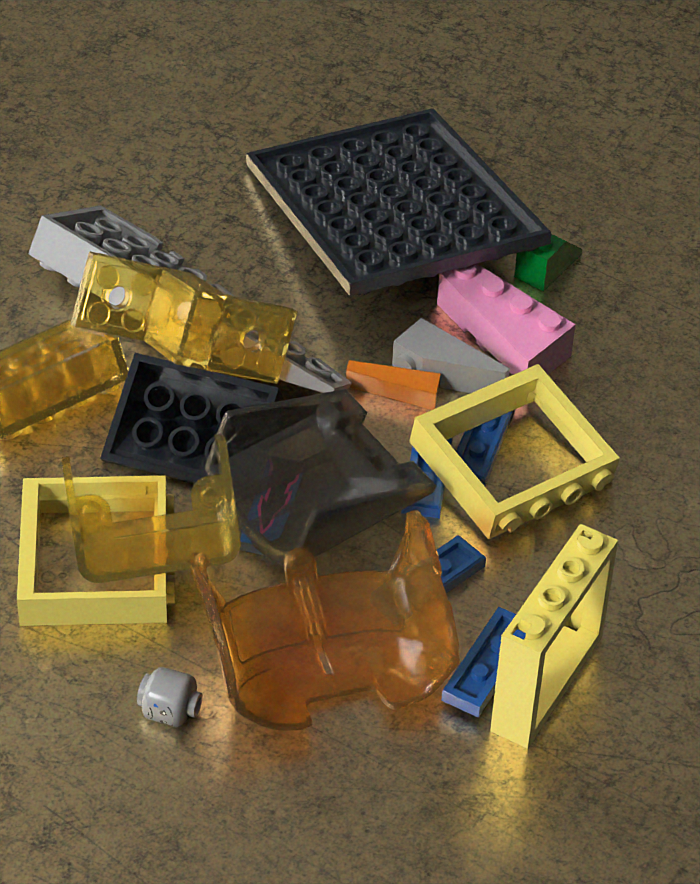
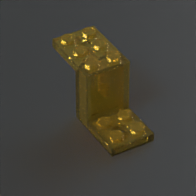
M89 251L70 324L76 328L145 341L177 365L278 384L298 311L289 307L224 294L190 272ZM117 287H123L125 291L123 301L118 305H110L108 300L110 292ZM257 330L259 334L258 342L251 348H245L243 343L244 337L248 332Z

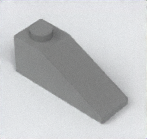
M420 318L394 340L392 366L441 373L440 388L472 393L509 377L510 368L423 318Z

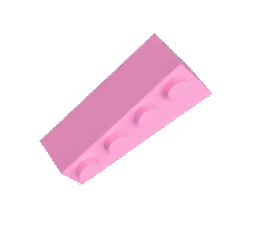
M477 263L465 269H453L439 273L437 305L464 332L469 331L476 338V344L484 352L488 350L499 363L510 368L509 373L512 375L537 364L547 374H550L571 357L576 324Z

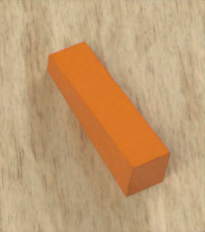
M352 360L348 361L346 379L352 382L350 388L429 410L436 408L441 373Z

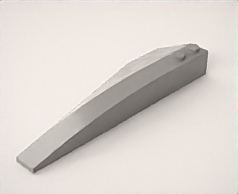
M100 205L41 216L28 254L39 260L43 268L66 276L68 278L67 281L73 286L86 288L139 320L196 348L264 375L329 395H334L350 388L352 382L321 359L305 357L306 348L298 342L282 340L279 337L281 330L272 323L262 325L258 322L259 313L218 284H207V275L199 269L184 267L182 265L184 261L182 256L175 251H170L169 254L161 250L163 242Z

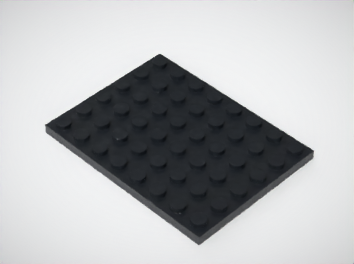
M434 108L246 153L247 166L349 296L365 295L370 291L388 286H400L407 281L423 277H434L438 273L453 269H465L472 264L488 260H499L507 255L522 251L529 252L538 247L551 244V231Z

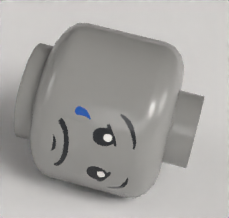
M159 667L152 674L147 673L143 677L137 694V705L142 706L145 718L173 727H181L188 720L189 716L196 717L198 715L203 694L197 692L196 679L192 675Z

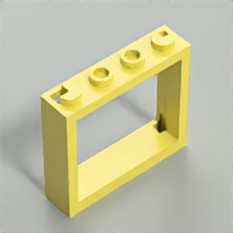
M539 364L415 417L409 441L488 539L506 531L511 533L519 525L534 518L536 520L541 519L551 510L561 505H571L591 491L603 490L604 485L611 483L615 478L614 474L620 459ZM535 401L586 463L498 503L449 444L447 439Z
M166 475L23 478L17 586L20 626L167 623V606H175V582H167V575H175L174 551H167V545H174L175 539L174 521H167V515H174V494L166 495ZM154 511V590L37 593L41 513Z
M580 523L501 635L491 732L528 749L601 640L618 545L617 539ZM517 629L526 633L524 640L513 635Z

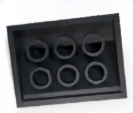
M135 352L100 459L105 462L160 476L166 475L167 478L247 498L273 442L286 401L278 387Z

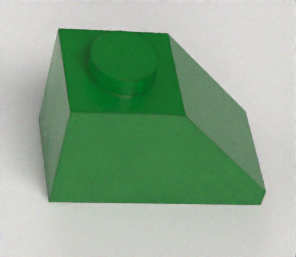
M551 234V244L538 247L533 251L516 253L514 277L544 292L582 255V249Z

